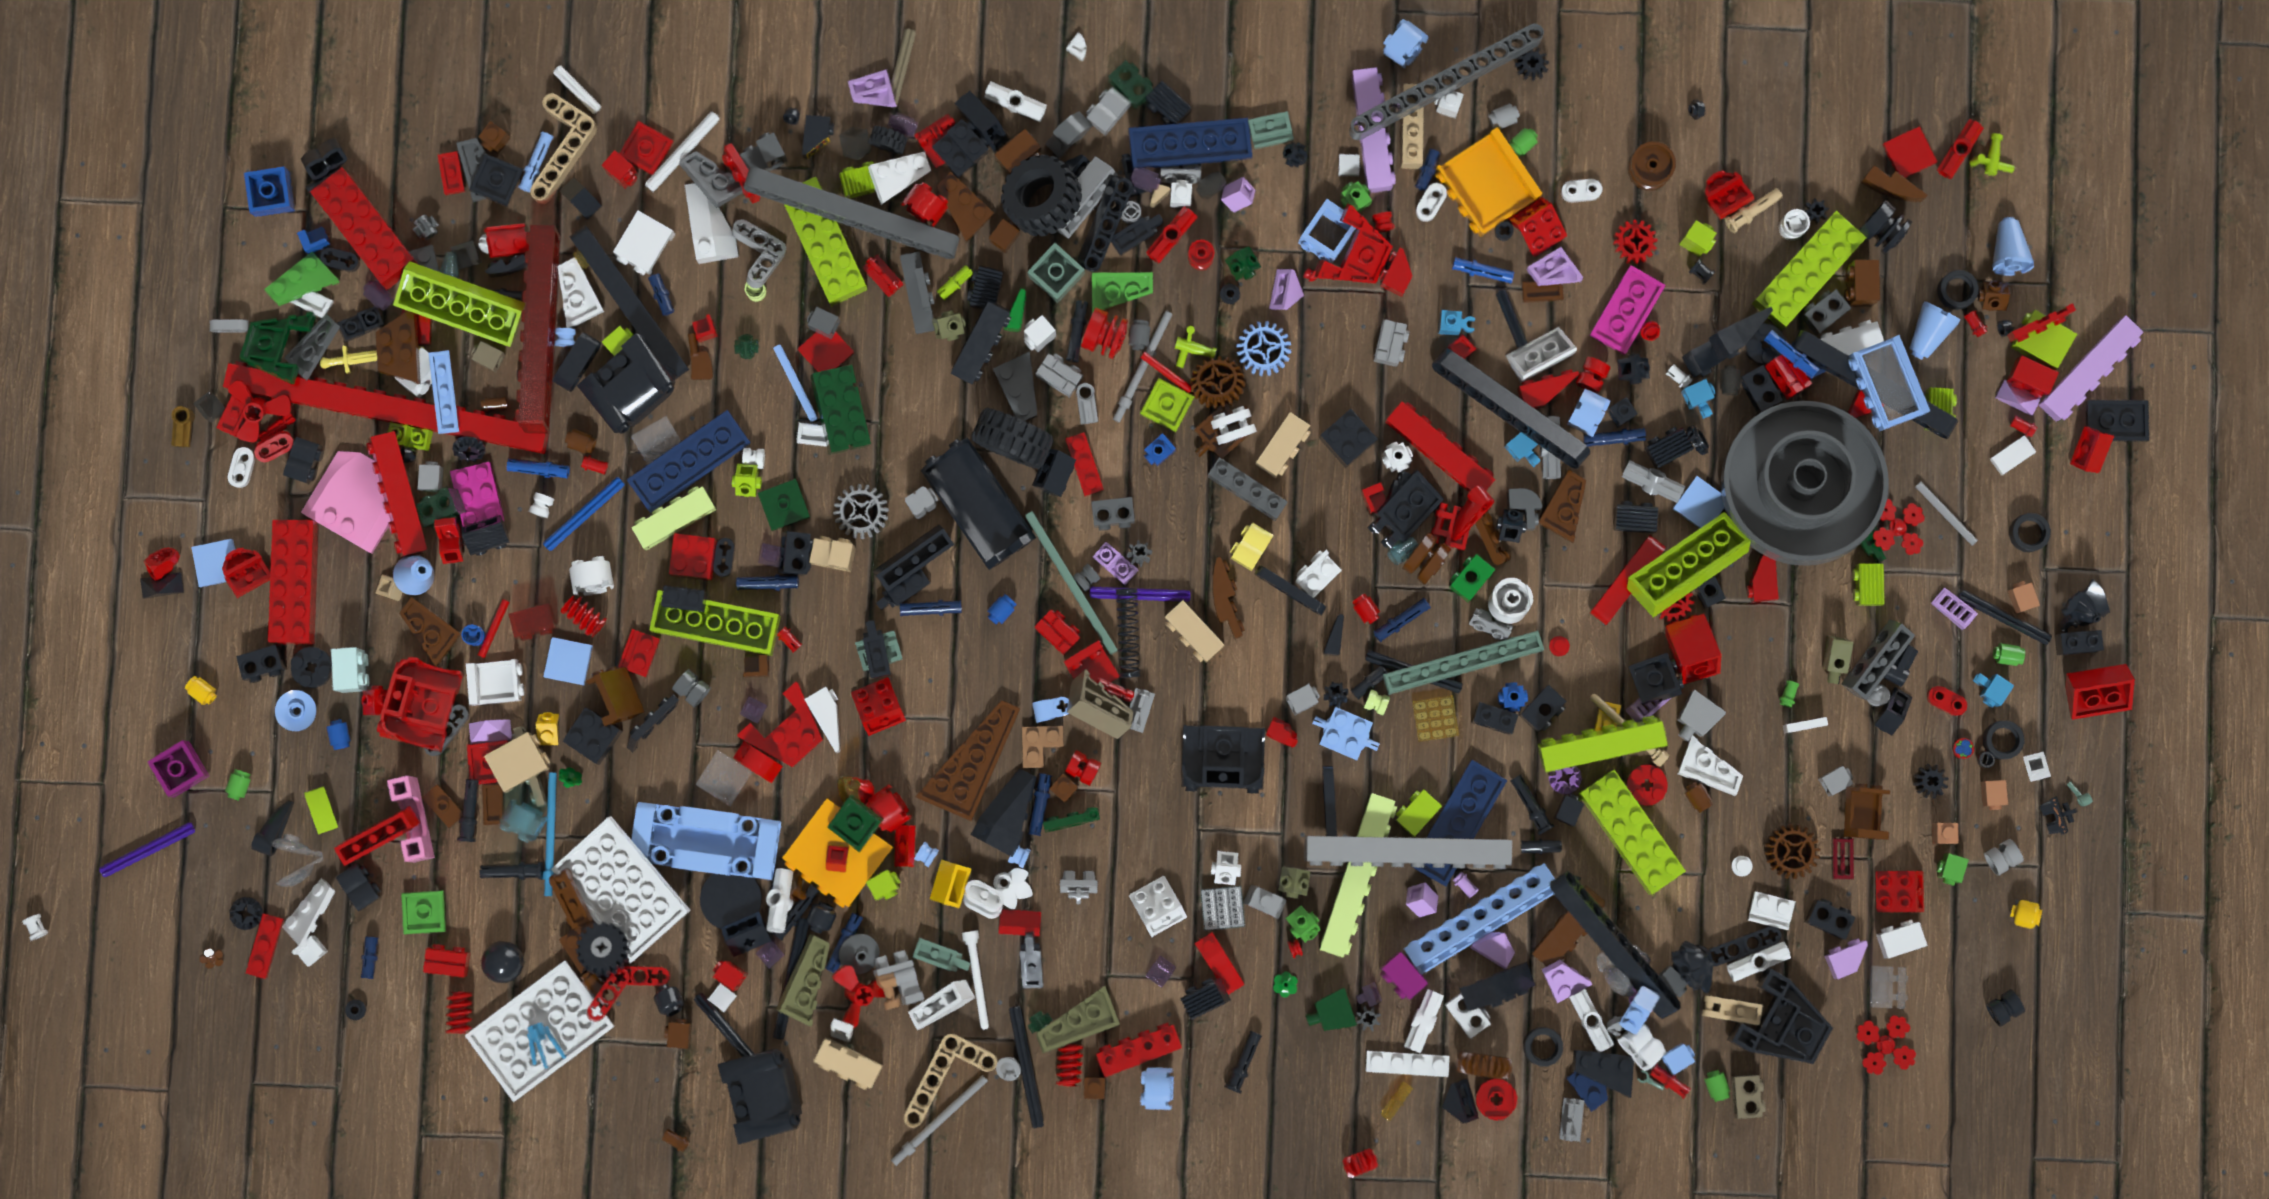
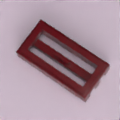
M1832 838V879H1854V838ZM1837 842H1840V875H1838ZM1845 842H1848V875H1845Z

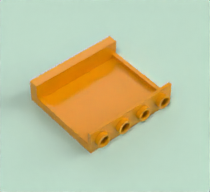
M1498 127L1445 164L1438 165L1436 168L1437 173L1435 176L1441 184H1445L1448 189V196L1452 201L1456 200L1459 205L1458 210L1460 214L1468 218L1471 230L1474 234L1478 233L1480 237L1495 228L1499 223L1504 222L1538 200L1543 194Z
M826 799L783 856V859L786 860L784 865L792 871L798 869L802 872L801 877L809 883L814 881L819 885L817 889L826 896L830 893L835 897L833 901L842 908L845 905L850 907L866 885V882L872 877L894 847L874 833L862 851L858 852L827 828L840 810V807L831 800ZM828 845L849 847L846 872L826 870L825 862Z

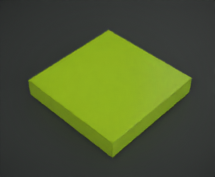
M1158 378L1140 415L1176 433L1194 396Z

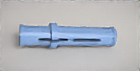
M541 132L530 162L524 168L525 173L518 188L530 192L536 176L540 174L539 169L553 139L552 135Z

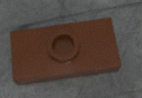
M439 784L435 785L422 797L448 828L455 825L463 816V811Z

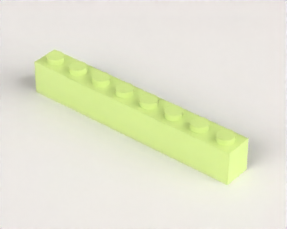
M1371 793L1356 837L1387 838L1391 828L1388 825L1390 817L1394 818L1397 806H1394L1395 801ZM1351 862L1347 863L1319 950L1344 958L1345 954H1349L1352 943L1349 942L1351 934L1355 935L1358 928V923H1355L1357 915H1362L1365 906L1362 900L1364 895L1368 896L1371 884H1368L1370 876H1375L1378 866H1371V862H1363V866H1351Z

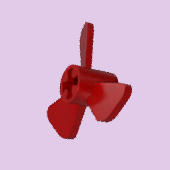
M236 380L228 387L229 393L246 405L243 409V416L246 421L237 432V437L240 440L256 442L260 434V420L266 414L288 416L291 412V401L287 394H282L266 401L262 397L253 398L242 380ZM255 407L260 408L259 415L254 413L256 411Z
M849 965L841 967L832 975L834 981L845 987L844 995L847 1000L852 1002L842 1022L853 1025V1029L858 1025L861 1006L869 1005L873 997L886 998L883 988L877 985L876 979L867 986L858 982L854 968Z

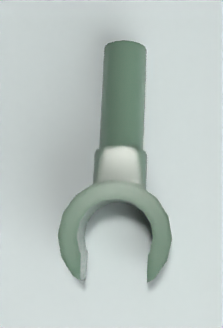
M2071 781L2067 784L2077 797L2080 806H2087L2093 802L2089 793L2082 795Z
M1640 1071L1647 1075V1079L1644 1081L1637 1078L1640 1083L1647 1082L1661 1090L1664 1089V1085L1649 1077L1648 1072Z

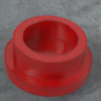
M1654 321L1645 323L1640 329L1642 338L1648 341L1656 340L1660 335L1659 324Z
M1556 636L1549 643L1550 652L1558 657L1567 654L1570 648L1568 640L1563 636Z

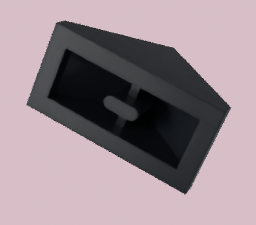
M574 177L559 191L587 220L602 207L591 193Z

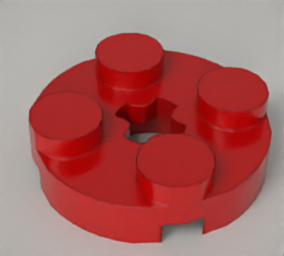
M1653 765L1636 767L1626 779V787L1639 805H1654L1662 800L1667 792L1668 783L1666 776L1661 769ZM1645 779L1652 783L1649 791L1641 787V783H1645Z
M1493 1078L1479 1086L1475 1102L1480 1113L1491 1120H1503L1515 1110L1517 1094L1511 1084L1505 1080ZM1495 1093H1498V1097H1502V1101H1499L1498 1105H1494V1102L1491 1101V1097H1494Z

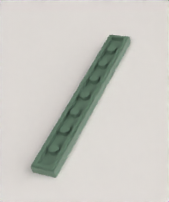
M1031 511L1026 514L1027 521L1109 654L1113 655L1118 652L1034 513Z
M1534 631L1383 674V679L1388 695L1542 652L1544 647L1539 631Z

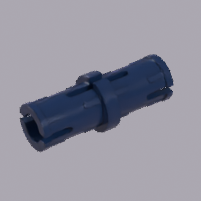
M1434 149L1428 150L1414 186L1417 189L1427 190L1429 181L1436 171V163L1441 154L1439 151Z
M661 274L650 276L648 280L653 288V296L658 301L662 315L672 314L675 310L669 298V290L665 288Z
M365 937L364 953L361 955L363 961L360 978L374 979L375 962L378 961V956H376L378 938Z

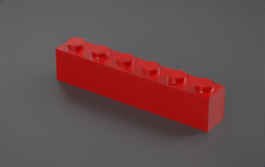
M1402 401L1386 419L1385 423L1467 492H1470L1478 485H1482L1487 491L1496 480L1493 478L1494 474L1485 467L1483 469L1477 464L1479 461L1470 454L1467 456L1463 453V448L1457 442H1450L1446 438L1447 434L1439 428L1436 430L1432 427V422L1426 416L1422 415L1420 417L1415 412L1416 408L1409 402L1405 404Z
M395 431L372 436L368 439L369 442L366 443L369 455H373L372 469L374 474H378L380 482H377L379 493L384 495L385 502H383L385 514H389L390 517L388 526L390 533L395 535V551L397 554L400 553V557L424 552L427 550Z

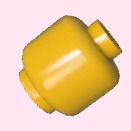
M2020 900L2018 905H2013L2010 917H2014L2015 925L2033 929L2036 925L2039 926L2043 910L2040 909L2038 903Z

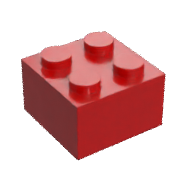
M674 533L669 574L675 577L712 581L717 540L709 537Z

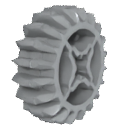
M858 484L857 491H855L853 486H850L851 493L848 494L846 490H843L846 497L838 496L837 499L842 503L834 504L836 508L840 509L833 512L834 515L840 516L835 522H843L839 529L844 530L847 527L845 532L847 536L853 531V538L856 539L858 533H860L861 539H865V533L867 532L871 538L873 537L871 530L874 529L878 534L880 531L877 526L885 527L881 519L888 520V516L882 515L889 512L888 508H882V506L887 504V501H879L883 494L879 493L875 496L877 489L873 488L869 492V485H866L865 489L862 490V485ZM867 496L872 499L865 503H858L854 497ZM850 502L853 506V512L846 520L845 508L847 503ZM855 504L861 509L866 508L864 512L866 513L865 515L868 519H866L861 514L856 515L858 511ZM877 504L878 513L873 522L869 516V511L873 508L872 506ZM858 520H864L869 526L858 528L850 524Z

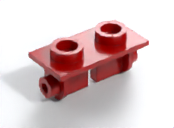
M878 255L870 257L866 261L867 264L862 267L888 297L904 285Z

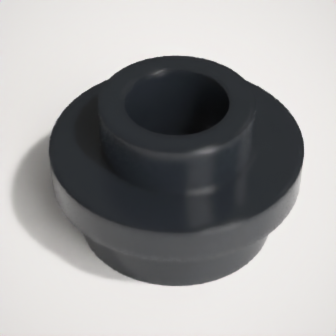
M1697 99L1692 100L1688 106V113L1694 120H1698L1705 115V105L1703 101Z
M1227 284L1222 287L1220 298L1226 304H1234L1240 298V290L1236 285ZM1227 291H1233L1234 296L1228 297L1226 295Z
M352 1000L346 1005L345 1013L351 1020H360L366 1014V1006L360 1000ZM354 1006H357L359 1009L357 1014L352 1012Z

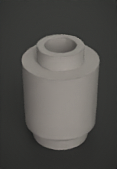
M1511 104L1495 109L1491 114H1488L1492 128L1498 127L1499 130L1517 123V118L1520 117L1517 107H1512Z

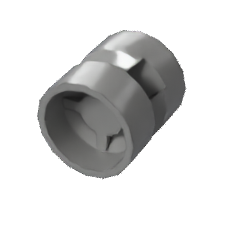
M2011 839L1999 844L1998 849L1994 847L1984 853L1986 862L1997 876L2008 871L2009 866L2015 867L2024 861L2019 848Z

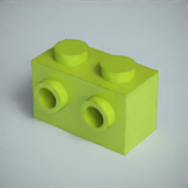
M1696 220L1679 245L1698 257L1703 253L1707 255L1717 241L1713 239L1717 233L1713 231L1714 228L1709 224H1702Z
M886 870L866 882L875 900L882 898L888 900L897 895L896 890L900 889L898 884L901 883L896 872L891 873L890 870Z

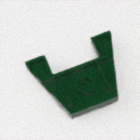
M308 312L306 315L298 317L290 315L288 318L280 320L273 318L251 322L239 356L241 361L290 384H295L299 371L298 365L280 363L291 330L311 332L316 318L314 312Z

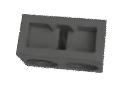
M1828 290L1819 297L1821 301L1817 305L1811 303L1804 309L1805 314L1801 318L1815 336L1851 309L1837 290H1834L1832 293ZM1830 300L1836 302L1837 309H1831L1828 302ZM1813 313L1820 314L1821 322H1816L1813 319Z
M1132 497L1091 501L1094 528H1098L1099 531L1110 530L1111 526L1119 525V528H1129L1131 524L1135 523ZM1121 508L1129 511L1127 518H1120L1117 513ZM1102 510L1107 511L1109 514V518L1105 521H1101L1097 517V514Z

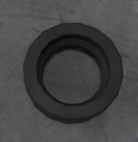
M1955 270L1941 279L1938 284L1937 294L1944 306L1949 309L1960 310L1968 307L1975 301L1978 296L1979 286L1972 274L1964 270ZM1952 279H1962L1969 285L1970 292L1964 301H1953L1947 295L1946 287Z
M2027 513L2017 517L2009 528L2011 543L2022 552H2034L2042 549L2048 543L2051 536L2049 523L2043 516L2037 513ZM2025 521H2033L2041 528V538L2035 544H2026L2019 538L2018 529Z
M2008 720L1997 721L1989 725L1983 735L1985 750L1991 752L1999 760L2011 759L2017 756L2022 751L2025 743L2021 728L2016 723ZM2000 728L2009 729L2015 736V745L2008 752H2000L1992 744L1993 733Z
M1538 1027L1526 1035L1523 1042V1051L1531 1063L1540 1067H1547L1555 1064L1561 1058L1563 1041L1556 1031L1547 1027ZM1539 1035L1550 1036L1555 1043L1554 1054L1547 1059L1537 1058L1531 1050L1532 1041Z

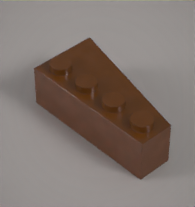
M1585 885L1584 888L1604 909L1605 900ZM1569 911L1566 914L1563 913L1554 924L1555 927L1549 929L1532 951V955L1546 966L1558 960L1564 961L1565 958L1563 956L1567 951L1572 952L1578 945L1576 940L1581 935L1584 937L1587 934Z

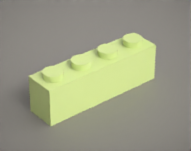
M696 486L687 492L689 495L682 499L677 497L670 501V506L666 508L660 507L652 512L653 515L647 519L643 517L634 522L635 526L632 527V530L643 549L647 551L673 536L674 533H678L716 511L717 509L703 487L699 488Z

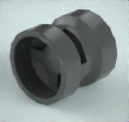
M1088 563L1080 573L1072 576L1085 592L1092 583H1096L1101 579Z

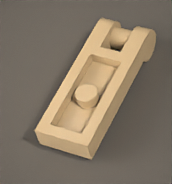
M1704 996L1706 1003L1705 1010H1702V1016L1760 1025L1763 1005ZM1714 1003L1719 1004L1718 1012L1713 1011Z

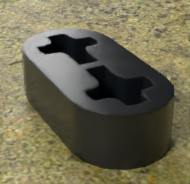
M327 248L322 251L320 256L322 263L330 268L354 272L360 267L359 258L351 252ZM332 253L334 257L338 258V261L331 260L329 263L326 256H330ZM352 257V260L355 262L354 265L351 264L350 267H348V265L345 262H342L343 259L350 260V258Z
M722 538L716 544L713 568L720 577L729 576L733 570L735 545L728 538ZM728 542L731 550H727L726 556H723L724 551L720 549V546ZM723 559H726L725 565L729 568L724 570V573H721L718 566H721Z

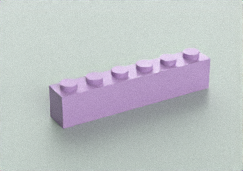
M1377 68L1353 70L1351 76L1356 113L1359 116L1385 102L1384 93H1380L1379 86L1382 85L1381 73H1377ZM1378 116L1371 117L1375 122L1381 121V118ZM1358 125L1359 131H1363V127ZM1385 128L1360 140L1366 187L1370 193L1391 190L1392 184H1395V173L1390 170V164H1393L1392 152H1388L1387 147L1390 144L1389 132L1385 133Z
M2127 316L2119 319L2050 394L2043 399L2039 406L2056 422L2060 419L2066 420L2073 412L2071 408L2075 404L2079 406L2087 398L2085 396L2086 392L2089 389L2093 391L2100 384L2098 380L2103 375L2106 377L2114 369L2112 365L2116 361L2121 362L2128 353L2125 351L2130 346L2134 348L2141 341L2140 336L2143 331Z

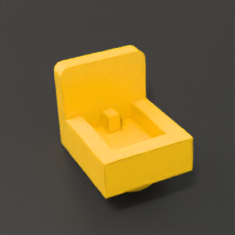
M546 712L538 715L536 731L541 745L559 744V714Z

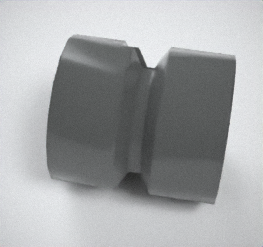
M688 669L677 680L672 690L679 696L685 695V701L695 708L706 697L711 687L703 680L697 681L698 676Z

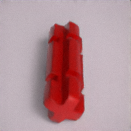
M291 413L288 416H282L283 418H279L271 424L267 431H262L259 434V438L262 441L279 431H283L287 428L288 424L291 425L295 422V417Z
M1098 678L1096 681L1097 684L1099 682L1103 684V689L1110 695H1115L1118 698L1122 697L1123 700L1131 702L1134 697V692L1129 689L1125 690L1124 687L1112 682L1107 683L1102 678Z

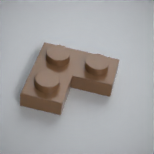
M1063 726L1022 727L1023 768H1044L1043 747H1064Z

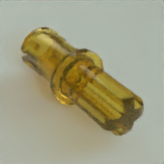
M1402 1081L1395 1094L1390 1096L1391 1099L1381 1112V1116L1391 1121L1399 1108L1404 1106L1403 1102L1414 1088Z

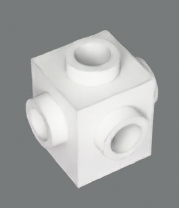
M1397 442L1386 446L1387 450L1384 451V457H1382L1386 468H1390L1391 472L1395 470L1401 472L1409 468L1408 464L1411 463V457H1413L1409 446L1405 447L1404 443L1398 444ZM1396 452H1399L1401 454V459L1395 458Z
M1217 852V860L1212 862L1211 874L1215 875L1214 883L1235 885L1236 877H1240L1241 865L1237 864L1238 853Z

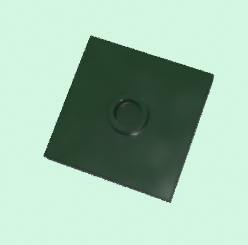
M796 479L758 493L772 532L810 518Z
M851 794L827 828L858 852H861L884 819Z

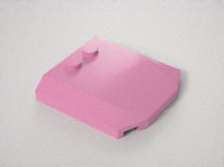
M338 451L301 513L373 554L389 527L388 522H390L389 514H385L383 502H385L384 495L380 494L377 482H380L378 474L375 475L372 469L374 460L362 453Z

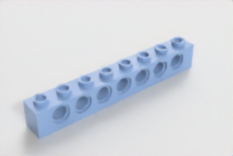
M1545 864L1535 866L1529 873L1522 877H1517L1508 886L1499 888L1493 895L1481 899L1475 906L1463 910L1457 917L1446 920L1442 926L1428 931L1419 940L1410 942L1404 948L1407 957L1414 968L1421 975L1552 896L1553 892L1550 889L1549 883L1555 878ZM1533 884H1538L1534 888H1529ZM1514 895H1520L1516 899L1512 898ZM1502 905L1500 909H1495L1496 906ZM1485 916L1484 919L1477 920L1478 917ZM1462 927H1467L1466 930L1460 931ZM1450 937L1449 940L1442 941L1444 938ZM1427 948H1432L1431 951L1424 952Z

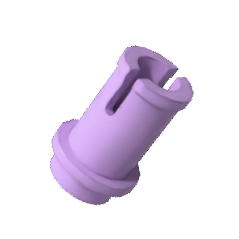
M1460 872L1453 879L1454 885H1458L1468 898H1471L1479 889L1466 877V873Z

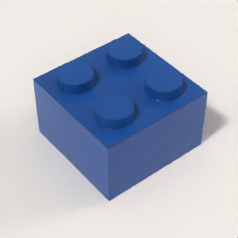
M285 167L244 173L249 212L254 217L295 211L290 171Z

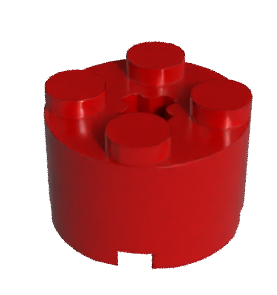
M924 182L922 184H915L901 205H907L906 210L921 222L925 223L927 220L931 223L929 226L935 227L948 209L947 203L949 201L941 195L936 196L931 192L932 188Z
M889 784L869 797L868 803L865 805L884 819L879 826L881 830L892 832L910 820L912 816L906 814L909 811L907 805L897 792L893 794L890 791L893 787Z

